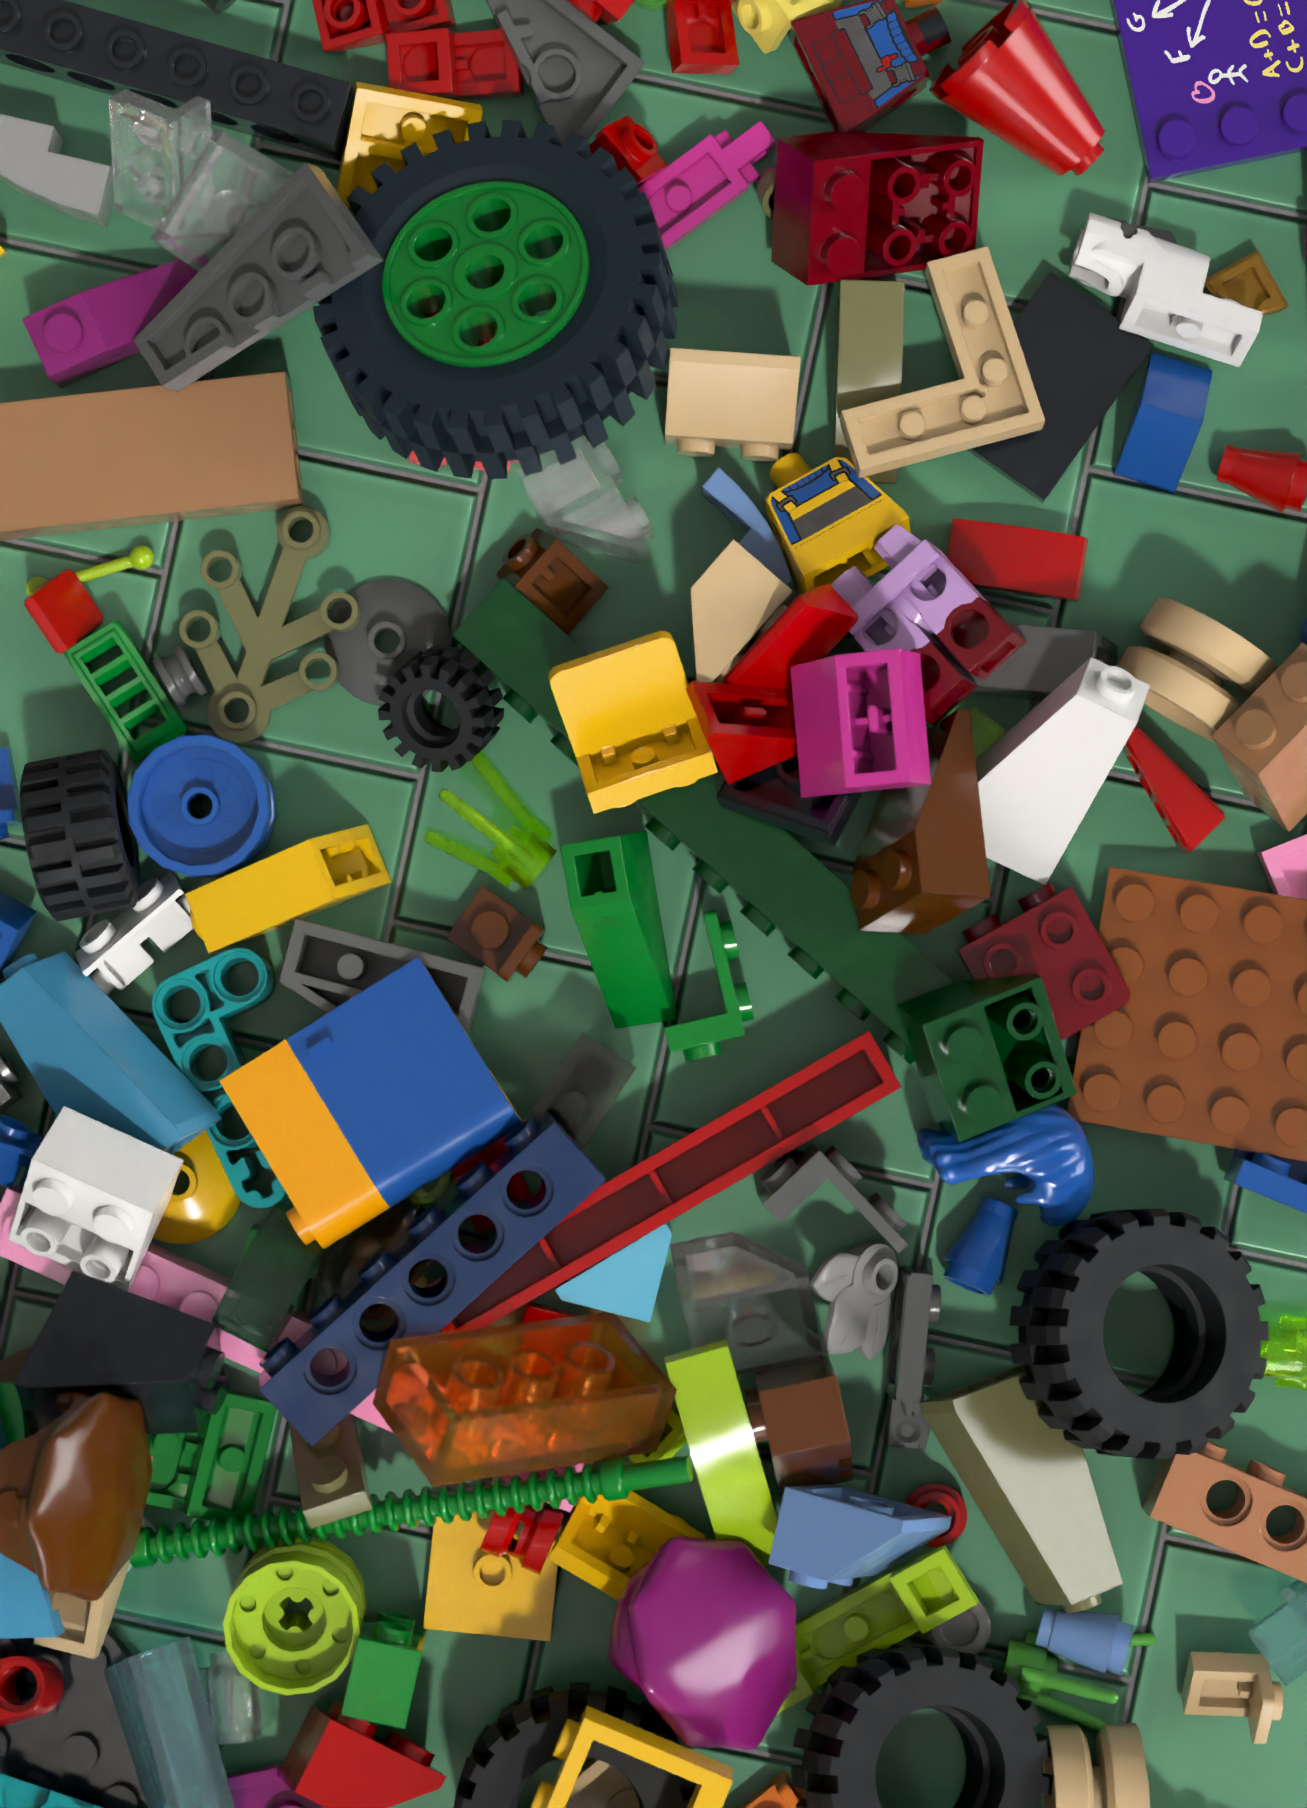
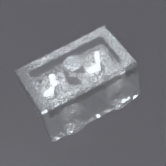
M127 89L109 99L114 211L175 236L210 213L214 207L215 187L213 185L211 103L205 98L196 96L179 108L173 109Z

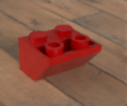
M333 1702L329 1712L314 1705L311 1706L277 1774L293 1792L325 1808H389L440 1789L446 1778L444 1774L431 1766L435 1754L424 1749V1746L392 1730L389 1731L386 1739L383 1740L374 1735L378 1728L377 1725L369 1721L342 1716L343 1706L336 1702Z

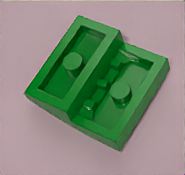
M228 1389L226 1398L216 1415L208 1413L199 1432L146 1435L150 1455H154L152 1463L153 1472L146 1504L183 1511L188 1517L209 1521L213 1517H218L223 1523H226L227 1518L231 1514L237 1515L240 1521H243L244 1516L253 1510L277 1409L266 1398Z

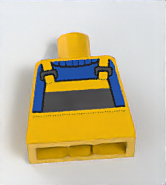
M790 453L777 460L770 469L769 477L778 489L771 492L765 499L768 523L779 543L791 578L800 595L822 584L826 585L829 583L831 585L839 576L853 566L859 568L867 578L888 567L889 565L874 549L877 541L897 524L911 533L910 520L907 513L868 477L858 478L854 465L844 457H834L812 470L799 453Z

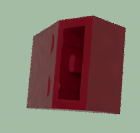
M844 131L778 138L771 262L805 285L811 286L840 282V280H854L925 270L926 264L929 261L975 250L984 140L980 137Z

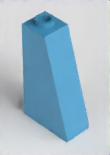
M65 951L39 960L35 953H31L13 962L2 971L6 981L0 985V1022L57 1117L65 1106L171 1155L222 1119L216 1108L89 976L86 977L82 973L78 964Z

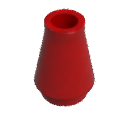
M1227 444L1216 481L1228 484L1282 514L1286 508L1301 512L1307 496V461L1301 459V452L1239 448Z

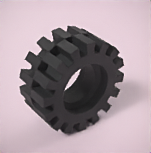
M441 646L430 647L424 654L420 651L386 681L388 685L381 690L379 700L386 702L378 709L379 720H391V723L382 730L387 741L397 736L402 743L394 750L401 757L411 750L415 753L412 765L421 769L431 760L432 772H443L449 765L451 770L454 771L461 768L467 761L470 762L497 735L500 727L496 725L504 718V708L494 707L503 699L501 689L489 690L487 687L495 678L489 668L479 675L474 668L480 660L472 654L463 662L459 661L461 649L450 647L443 654ZM431 689L440 692L454 704L460 717L459 727L455 729L445 727L429 715L422 698L425 690Z

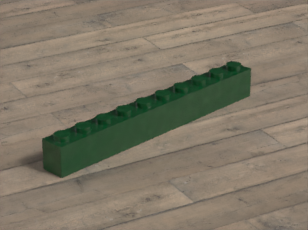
M503 578L452 634L455 641L462 646L459 661L463 662L471 654L478 658L480 662L474 670L481 675L489 668L492 674L510 689L504 695L503 700L530 724L538 715L557 731L550 742L578 766L550 686L548 674L557 665L589 654ZM717 770L718 773L700 778L691 785L673 787L635 801L652 817L645 827L672 852L680 843L683 844L699 859L698 863L692 868L694 872L719 894L727 886L732 888L747 902L739 911L767 937L775 929L781 932L795 945L787 954L794 962L815 980L824 971L842 987L835 998L862 1022L872 1014L890 1030L882 1040L908 1064L911 1065L915 1061L897 1005L954 983L953 980L900 933L860 931L857 908L854 907L851 901L850 888L783 828L721 807L716 796L725 778L719 770Z

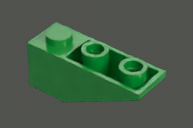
M647 831L560 845L570 909L615 1029L677 1020Z

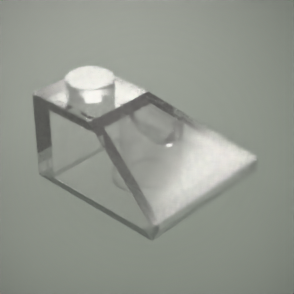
M217 128L150 239L198 273L294 173Z
M733 1231L712 1236H701L693 1240L670 1244L691 1349L727 1340L736 1375L823 1357L806 1266Z

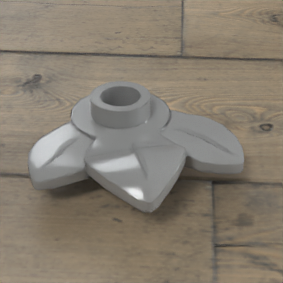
M872 1241L863 1245H856L847 1253L836 1252L823 1262L814 1275L810 1287L822 1299L830 1301L821 1344L822 1352L844 1354L858 1348L865 1359L872 1360L886 1344L892 1328L894 1312L891 1292L898 1280L897 1258L894 1251L888 1245Z

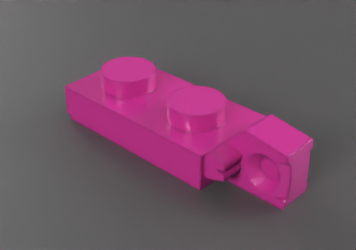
M761 120L735 140L731 138L726 130L715 137L710 134L639 188V192H644L651 206L665 251H668L748 191L749 186L760 177L753 165L776 148V140Z

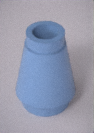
M1044 1607L1035 1645L1045 1647L1048 1651L1103 1678L1106 1672L1121 1676L1134 1625L1119 1621L1120 1614L1084 1611L1066 1613L1063 1609L1053 1610Z

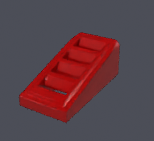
M1134 727L1122 750L1176 846L1183 853H1190L1225 819L1223 816L1225 813L1139 727Z

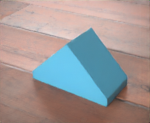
M668 1222L557 1285L555 1290L560 1299L650 1323L672 1237L671 1227Z

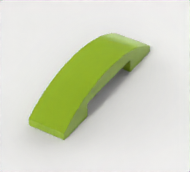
M727 1340L664 1357L716 1540L743 1541L764 1567L770 1566L771 1564H768L778 1517L755 1443Z
M946 1545L924 1553L876 1576L796 1621L797 1681L777 1714L813 1695L818 1686L827 1682V1678L841 1665L848 1667L858 1665L856 1662L857 1655L873 1648L885 1650L892 1646V1644H896L918 1631L924 1634L977 1605L979 1602L977 1596Z

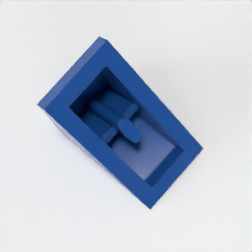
M1154 352L1150 354L1113 473L1114 475L1171 493L1176 491L1203 423L1212 370Z

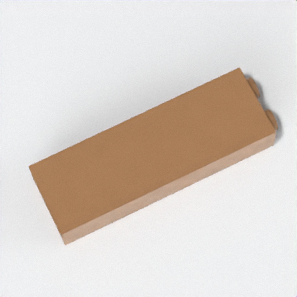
M285 371L194 381L178 392L158 385L0 403V541L304 506L292 387Z

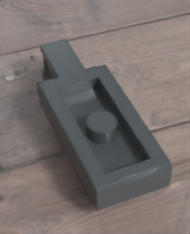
M900 1266L895 1286L894 1312L885 1387L888 1401L884 1443L892 1447L926 1449L931 1429L922 1415L919 1402H921L922 1387H930L934 1377V1349L926 1348L928 1325L929 1323H937L939 1319L941 1288L940 1285L933 1284V1274L922 1267Z

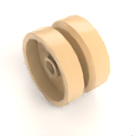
M1163 597L1155 599L1139 626L1144 638L1157 651L1143 646H1129L1125 649L1115 666L1128 671L1134 678L1150 685L1144 702L1145 706L1178 726L1213 743L1215 742L1212 735L1241 706L1240 702L1229 693L1248 699L1278 668L1275 662L1263 651L1228 627L1186 605Z
M1136 1723L1103 1724L1095 1739L1094 1766L1091 1764L1088 1739L1078 1725L1045 1726L1043 1735L1048 1736L1051 1757L1042 1759V1773L1053 1775L1051 1795L1042 1794L1043 1808H1150L1149 1782L1140 1729Z

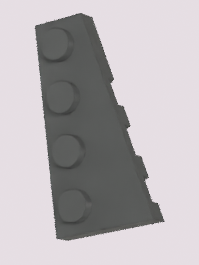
M305 162L133 341L163 387L178 392L376 266L383 259L323 171Z

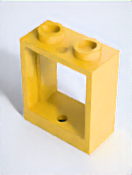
M586 1705L579 1723L567 1718L552 1755L563 1760L553 1784L541 1780L530 1808H565L593 1740L697 1783L687 1808H722L733 1782V1767Z

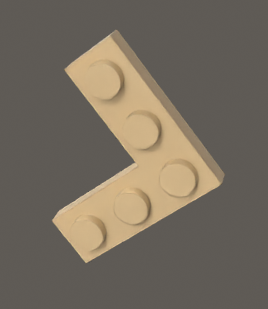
M988 246L929 261L925 268L928 285L959 380L841 411L840 423L858 478L1042 430L1045 418Z

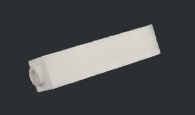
M1090 657L975 761L986 858L1046 885L1136 726L1150 688L1149 684L1134 678L1128 671L1122 668L1109 666Z

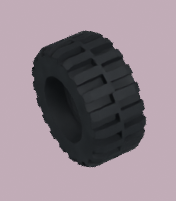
M1165 1209L1105 1211L1091 1214L1089 1219L1074 1220L1060 1228L1058 1235L1060 1240H1046L1035 1252L1034 1260L1040 1265L1037 1270L1023 1271L1017 1285V1290L1025 1293L1022 1305L1011 1306L1009 1325L1018 1326L1019 1343L1010 1344L1013 1364H1023L1027 1376L1021 1378L1019 1384L1027 1400H1041L1043 1405L1038 1409V1416L1050 1429H1063L1066 1441L1079 1448L1095 1449L1097 1454L1144 1459H1171L1174 1454L1190 1455L1204 1449L1208 1442L1207 1438H1222L1234 1427L1235 1421L1230 1416L1231 1413H1246L1255 1398V1392L1249 1389L1253 1379H1263L1267 1359L1259 1356L1261 1341H1269V1322H1260L1258 1306L1265 1305V1299L1260 1284H1250L1246 1277L1252 1271L1250 1264L1241 1251H1226L1230 1244L1229 1239L1216 1227H1201L1202 1224L1198 1217L1184 1212H1166ZM1137 1271L1153 1281L1163 1293L1170 1307L1174 1322V1346L1169 1363L1157 1382L1140 1395H1136L1127 1389L1114 1374L1106 1357L1103 1343V1322L1108 1303L1119 1285Z
M896 1643L892 1644L889 1650L873 1648L857 1655L856 1662L858 1666L853 1668L841 1665L827 1678L828 1683L833 1687L828 1695L814 1693L805 1708L807 1712L814 1715L809 1730L798 1727L793 1747L804 1749L802 1765L791 1766L792 1786L804 1789L806 1799L796 1804L797 1808H882L878 1799L875 1781L876 1764L880 1749L888 1734L903 1718L924 1708L935 1709L946 1714L957 1728L966 1754L965 1781L960 1796L953 1808H1038L1040 1795H1051L1053 1775L1042 1773L1041 1760L1051 1757L1048 1736L1036 1734L1032 1726L1039 1723L1041 1719L1033 1702L1017 1698V1695L1020 1693V1685L1008 1673L992 1670V1663L982 1657L960 1652L952 1648L929 1644Z
M570 1682L569 1690L554 1692L551 1685L533 1691L532 1698L521 1704L515 1700L500 1711L499 1719L492 1726H485L475 1740L472 1752L466 1758L453 1808H517L520 1793L530 1776L539 1767L559 1759L552 1755L567 1718L579 1723L586 1705L684 1746V1743L675 1732H671L663 1726L658 1714L651 1705L645 1701L640 1706L626 1699V1691L608 1686L607 1692L589 1690L590 1683ZM593 1740L586 1756L603 1761L624 1774L635 1790L640 1808H687L697 1783Z

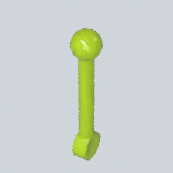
M138 545L132 549L130 555L74 573L80 582L83 583L132 567L138 570H146L154 562V553L148 546ZM40 576L30 579L26 585L27 595L48 579Z

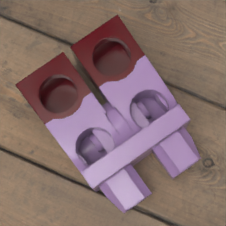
M897 524L881 537L874 547L878 554L892 568L885 577L874 586L859 568L853 566L839 576L831 586L857 613L858 621L849 632L855 637L865 652L901 648L920 653L926 722L935 726L978 686L931 636L933 633L938 636L969 673L983 681L1027 641L976 590L940 549L925 539L923 541L919 540Z

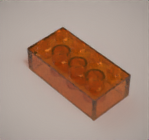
M602 1312L390 1340L372 1404L433 1487L656 1452L677 1389L617 1315Z

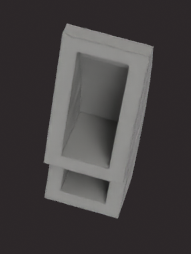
M0 114V180L28 198L62 214L107 228L119 181L113 169L108 165L60 154L63 139L54 126Z

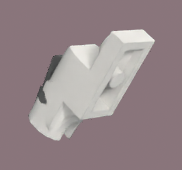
M1091 212L1088 214L1085 227L1081 229L1073 251L1068 277L1079 280L1081 283L1110 296L1126 298L1119 329L1236 367L1241 366L1259 333L1263 312L1242 306L1232 299L1218 298L1202 293L1209 268L1210 256L1178 245L1171 231L1128 224L1126 220L1103 217Z

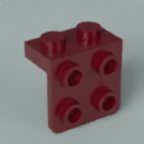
M1050 882L1018 900L1023 910L1020 914L1002 924L996 914H993L962 931L967 943L957 948L956 951L967 971L971 972L974 980L1038 974L1042 977L1061 1041L1123 1007L1130 999L1128 986L1072 887H1066L1056 892Z

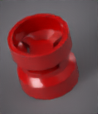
M526 1506L522 1514L516 1513L513 1507L508 1508L505 1516H499L495 1511L480 1550L496 1557L505 1554L513 1556L519 1560L522 1568L540 1575L564 1514L548 1507L543 1508L541 1511H535L529 1506ZM519 1523H525L519 1540L514 1539L513 1537Z

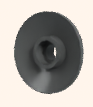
M398 580L370 582L349 593L358 602L361 609V617L358 624L349 631H333L326 634L325 637L326 654L331 656L339 666L340 676L338 682L354 697L376 706H383L386 703L379 700L381 690L388 685L386 681L420 651L424 654L430 647L441 646L443 654L452 647L449 622L436 600L421 588ZM341 601L331 615L330 619L332 622L344 623L350 618L352 613L350 603ZM383 630H393L399 636L397 648L390 653L380 652L375 645L376 636ZM431 689L425 690L422 697L428 694Z

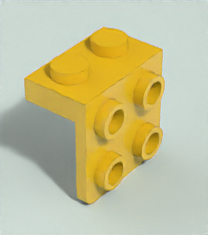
M658 631L568 661L550 670L548 674L550 686L576 756L594 814L611 808L625 807L634 803L637 799L673 787L688 786L700 778L718 773L711 749L686 692L688 682L674 639L669 632Z

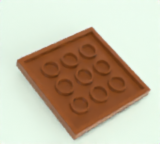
M1109 867L1098 935L1128 986L1130 999L1123 1007L1081 1029L1073 1074V1082L1077 1094L1069 1097L1067 1111L1077 1121L1255 1153L1261 1152L1266 1155L1307 1162V899Z

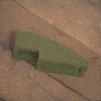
M840 280L837 308V353L835 356L833 458L844 457L853 464L840 423L842 410L901 395L905 281ZM897 468L866 477L876 484H896Z

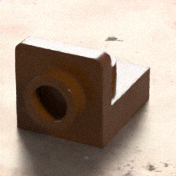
M539 528L535 529L531 534L522 535L511 544L503 557L505 564L496 575L501 580L505 578L567 635L609 588L557 538Z
M484 886L478 891L446 937L507 982L512 979L516 972L527 978L548 948L538 941L545 932L544 928Z

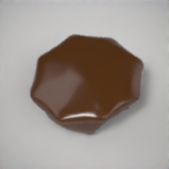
M77 1392L60 1393L56 1399L57 1405L64 1412L63 1415L36 1434L8 1444L0 1451V1553L36 1574L42 1586L49 1592L62 1593L85 1601H96L102 1597L118 1572L136 1550L151 1484L153 1466L146 1437L143 1409L138 1401L116 1397L106 1392H101L94 1396Z

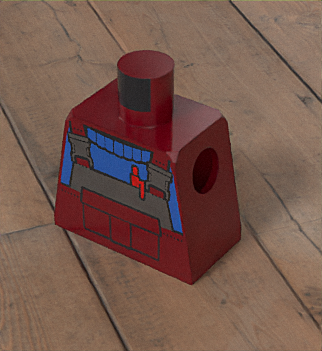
M866 0L799 19L791 23L789 36L833 131L865 132L919 94L926 87L929 78L922 56L951 43L949 31L937 8L930 9L904 22L894 0Z

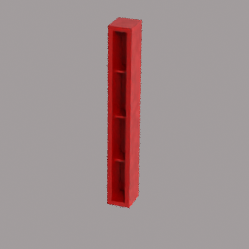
M866 1032L599 1186L442 1329L450 1346L457 1344L900 1089L901 1085L870 1032ZM443 1277L437 1279L436 1281L430 1283L429 1285L423 1288L435 1286L441 1281Z

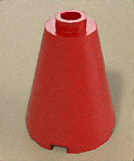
M1017 0L1014 5L1010 2L993 16L961 48L964 52L957 60L960 67L955 71L947 63L930 86L929 91L938 100L1058 176L1064 175L1069 170L1076 176H1079L1104 151V148L1098 143L1105 132L1104 128L1031 6L1025 0Z

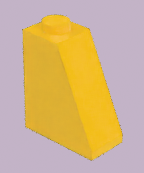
M364 824L308 839L186 893L185 896L191 909L190 918L196 934L204 941L209 954L241 944L293 923L295 919H303L380 888L392 881L369 824Z

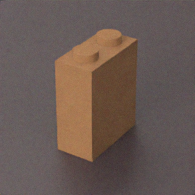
M1303 642L1212 735L1215 744L1243 794L1288 832L1307 814V645Z

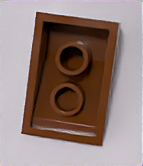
M957 709L927 730L931 785L881 790L853 866L850 896L854 907L857 908L860 931L927 934L991 896L970 710Z

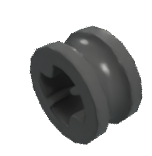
M179 643L173 646L174 652L170 657L163 658L157 655L152 660L172 698L179 708L188 705L187 698L191 694L197 693L200 696H204L209 692L183 645Z

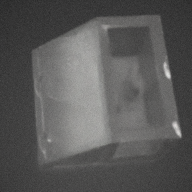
M583 435L571 442L577 455L576 459L560 465L555 451L552 450L539 456L543 472L525 476L521 466L516 469L520 485L547 533L557 538L561 543L636 564L649 558V543L647 541L654 537L651 532L654 529L637 498L633 496L624 501L616 485L622 482L620 477L622 473L605 442L593 448Z

